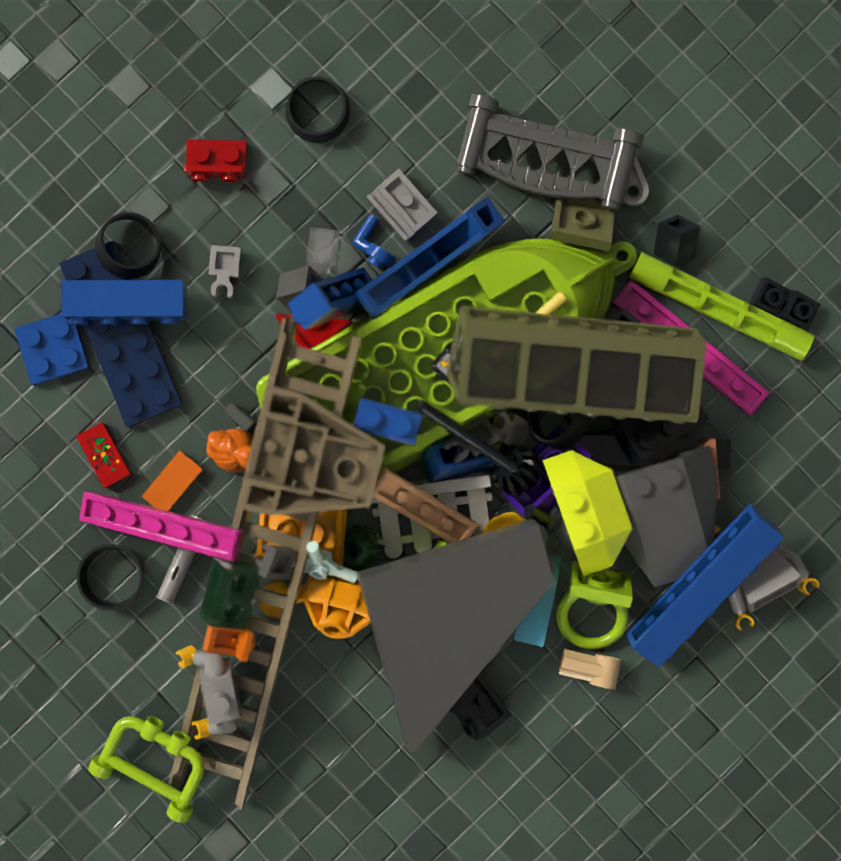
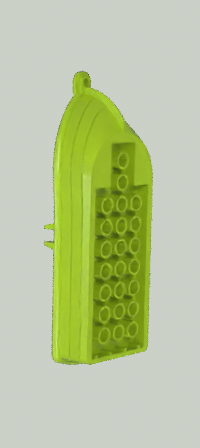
M541 238L523 239L499 244L463 260L411 290L373 319L368 315L313 347L312 350L347 359L352 336L355 335L363 338L343 419L353 426L361 398L419 414L421 413L415 410V405L420 399H423L464 427L484 414L488 419L495 416L492 414L493 409L499 411L506 409H498L489 405L470 407L458 403L452 387L430 367L431 363L446 347L452 348L460 306L536 313L557 293L561 292L568 301L552 315L604 320L612 298L615 277L633 267L637 259V253L630 243L624 241L612 244L609 251H598L590 247ZM617 252H624L627 255L626 261H619L616 256ZM463 332L458 349L460 357L462 353ZM474 339L472 341L470 366L476 370L483 385L517 387L521 343L499 362H496L490 355V352L503 341ZM532 344L529 351L526 388L540 389L556 380L581 357L582 349ZM294 358L288 362L285 374L339 389L343 372ZM269 374L263 376L256 385L260 410ZM302 393L333 413L336 402ZM424 415L415 445L365 432L385 445L379 472L385 466L395 473L421 459V455L427 451L430 444L448 441L456 437Z

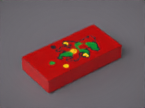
M104 422L76 436L104 489L132 475Z

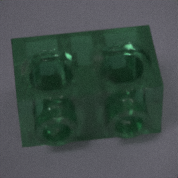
M213 558L199 616L210 627L245 630L246 622L252 613L251 602L253 594L259 585L258 570L247 561L232 562L221 558ZM239 575L238 580L232 584V580ZM229 605H232L231 609L228 612L224 613L226 608Z

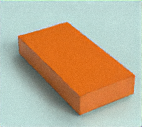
M179 450L141 497L155 508L170 511L204 469Z

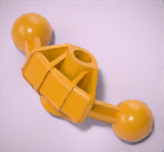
M327 575L324 580L308 576L306 584L300 586L296 604L304 602L313 625L325 636L333 639L352 637L371 623L358 578L353 584L335 576ZM274 580L266 583L262 589L287 595L289 584L284 581ZM258 601V606L263 614L273 619L281 618L282 608Z

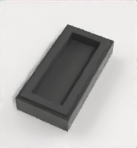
M230 402L223 410L245 431L252 434L256 430L257 422L237 404Z

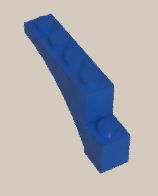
M486 197L362 287L354 295L373 319L493 231L505 220L490 199Z

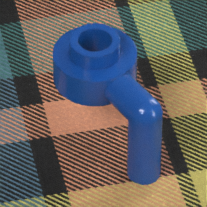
M369 214L354 237L353 245L370 256L367 262L381 271L384 267L389 269L396 261V258L376 244L367 241L380 221Z

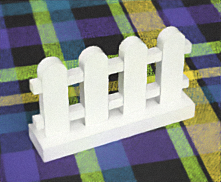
M488 470L430 483L428 479L410 481L431 495L437 494V498L455 510H457V505L469 504L470 519L478 524L473 536L483 534V529L489 522L487 501L492 500L491 492H485V487H491ZM467 490V495L455 496V492ZM372 497L371 504L378 503V508H373V516H380L383 537L377 538L378 547L384 546L385 554L388 557H399L402 553L403 543L414 542L415 550L421 553L431 550V539L441 538L411 519L412 533L400 535L399 512Z

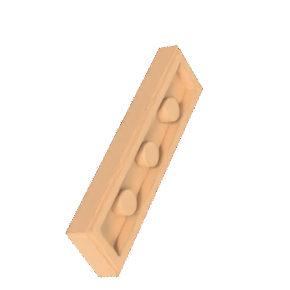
M383 466L378 473L373 497L447 542L454 543L470 538L478 527L475 521L387 467Z

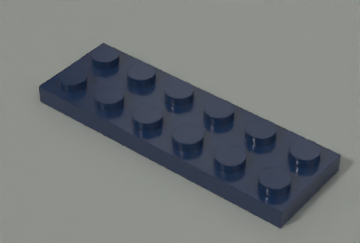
M113 240L104 244L110 257L116 262L125 265L117 243ZM95 248L59 263L66 280H131L108 272L99 262ZM89 320V325H84L127 428L183 405L150 323L148 325H132L131 320H119V325H102L100 320Z

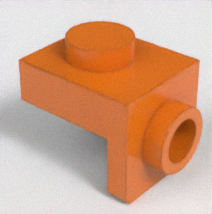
M210 619L203 649L207 653L236 656L240 662H247L249 653H252L255 646L253 632L244 623Z

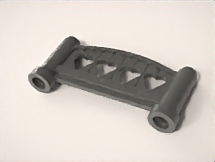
M471 94L468 108L471 111L457 161V172L475 176V172L481 170L514 188L546 197L560 199L598 198L603 201L602 207L619 211L620 206L624 202L637 149H640L643 144V134L629 129L616 128L613 140L498 114L497 110L500 103L498 100L483 95ZM507 136L513 160L505 164L500 159L496 161L489 159L488 154L490 150ZM536 143L542 161L541 168L534 171L529 166L525 168L519 167L517 164L518 158ZM564 150L571 169L570 175L568 177H561L558 173L548 174L546 166ZM591 157L594 158L600 175V180L597 184H590L587 179L581 182L575 178L576 171Z

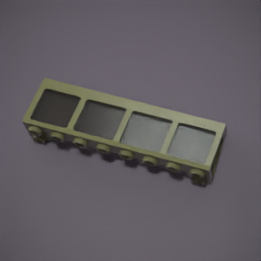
M460 306L446 374L457 402L470 407L489 405L498 409H507L508 407L522 408L530 412L550 410L558 414L574 412L591 417L610 415L618 419L634 417L645 421H655L658 419L669 420L677 424L685 422L697 423L707 342L696 328Z

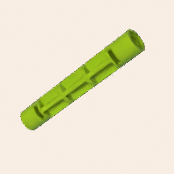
M644 252L640 253L629 275V279L709 316L734 330L740 331L800 362L805 358L813 343L814 334L783 319H779Z

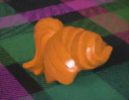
M234 428L226 431L222 429L211 431L208 435L207 455L214 460L217 466L225 471L245 473L254 436L242 429Z

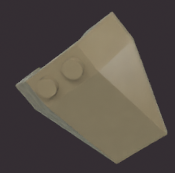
M268 385L239 508L266 515H281L370 507L385 445L302 393Z

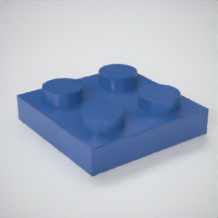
M61 314L14 328L31 385L35 386L90 368L78 325H71L70 320L61 317Z

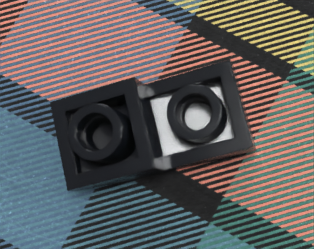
M768 277L761 278L750 301L751 305L806 331L809 330L821 305L797 290L791 291Z

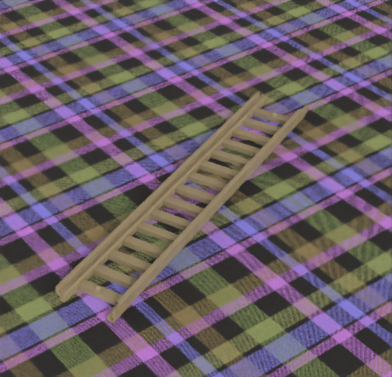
M287 317L282 320L232 523V528L243 530L239 559L234 562L223 560L201 651L206 652L203 646L210 619L244 623L252 631L276 638L272 653L254 648L248 656L249 661L269 667L265 681L234 672L237 688L262 695L258 710L241 705L242 715L239 719L254 724L251 738L235 733L212 735L204 738L247 752L244 766L200 753L206 770L240 780L234 803L241 810L246 803L309 554L306 546L313 539L319 511L283 514L305 521L302 537L249 522L251 511L239 508L268 385L284 387L336 402L333 413L343 419L363 341L362 337L352 336L347 359L294 345L293 341L298 323L293 318ZM289 357L342 371L343 375L339 389L285 374ZM245 535L298 550L295 565L292 566L287 578L291 580L287 595L234 580L238 564L259 570L260 567L256 564V560L264 558L242 551ZM231 593L282 608L280 624L228 609ZM197 666L181 730L189 735L190 741L188 745L191 747L194 745V736L198 735V728L196 725H192V722L200 720L202 709H206L200 684V666ZM175 756L168 785L180 787L184 784L188 765H192L187 758Z

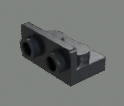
M479 673L449 710L460 720L463 731L475 741L487 737L512 715L481 673Z

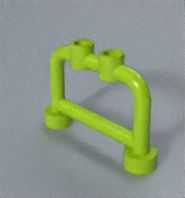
M134 716L118 720L112 728L101 755L93 756L88 767L89 772L97 778L108 779L111 777L114 769L170 799L171 802L166 811L168 817L179 823H187L194 810L190 802L205 770L204 760L200 753L188 745L190 741L189 735L178 730L174 731L172 736L162 731L163 721L155 716H148L146 721ZM131 728L140 732V736L150 742L156 741L165 746L170 754L183 756L192 763V772L182 792L114 754L126 729Z

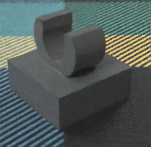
M262 544L261 548L266 550L263 559L256 560V564L260 567L258 574L265 579L287 580L297 551L288 546Z

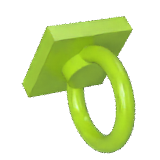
M572 561L569 570V591L560 600L556 611L557 625L564 638L571 644L588 650L602 649L619 640L626 630L629 619L628 608H630L633 598L631 574L606 568L583 576L579 563ZM579 598H585L587 601L598 605L613 604L616 610L615 625L603 636L595 638L584 637L575 632L570 626L568 612L571 605Z

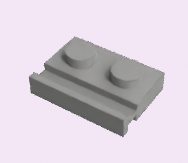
M397 169L376 187L371 194L366 196L367 200L405 243L438 215L437 211L400 169Z

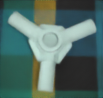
M310 541L307 544L306 548L309 556L304 573L309 572L311 577L320 580L326 579L327 575L344 579L353 584L356 582L358 577L356 571L340 566L332 561V553L320 549L316 541Z

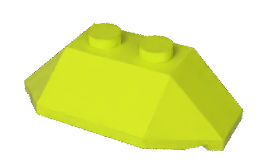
M572 450L543 460L583 576L612 567L632 530L613 471Z

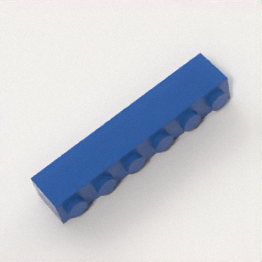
M749 504L626 633L632 648L657 667H660L666 660L671 659L677 648L686 639L691 638L695 634L697 628L704 620L716 612L717 607L737 590L738 585L748 575L757 570L759 563L769 553L778 548L784 536L777 525Z

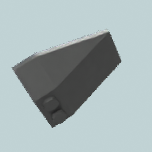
M708 445L680 453L679 457L623 474L620 471L613 473L632 526V530L624 545L654 587L677 581L715 540L717 472Z

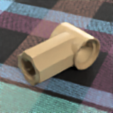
M564 648L558 674L589 681V684L615 690L622 660L607 655H590Z

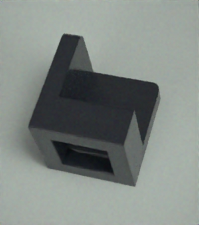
M680 215L659 222L654 254L675 266L693 259L696 256L701 226Z

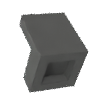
M309 265L282 273L279 276L276 299L291 311L287 305L291 300L312 283L324 279Z

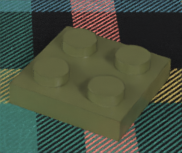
M556 198L550 239L609 251L612 243L615 210L602 207L603 201Z

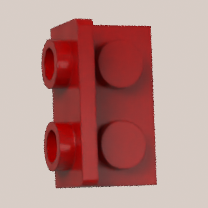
M187 140L184 173L187 177H191L192 181L208 182L209 177L221 178L223 182L233 183L239 182V178H246V140Z

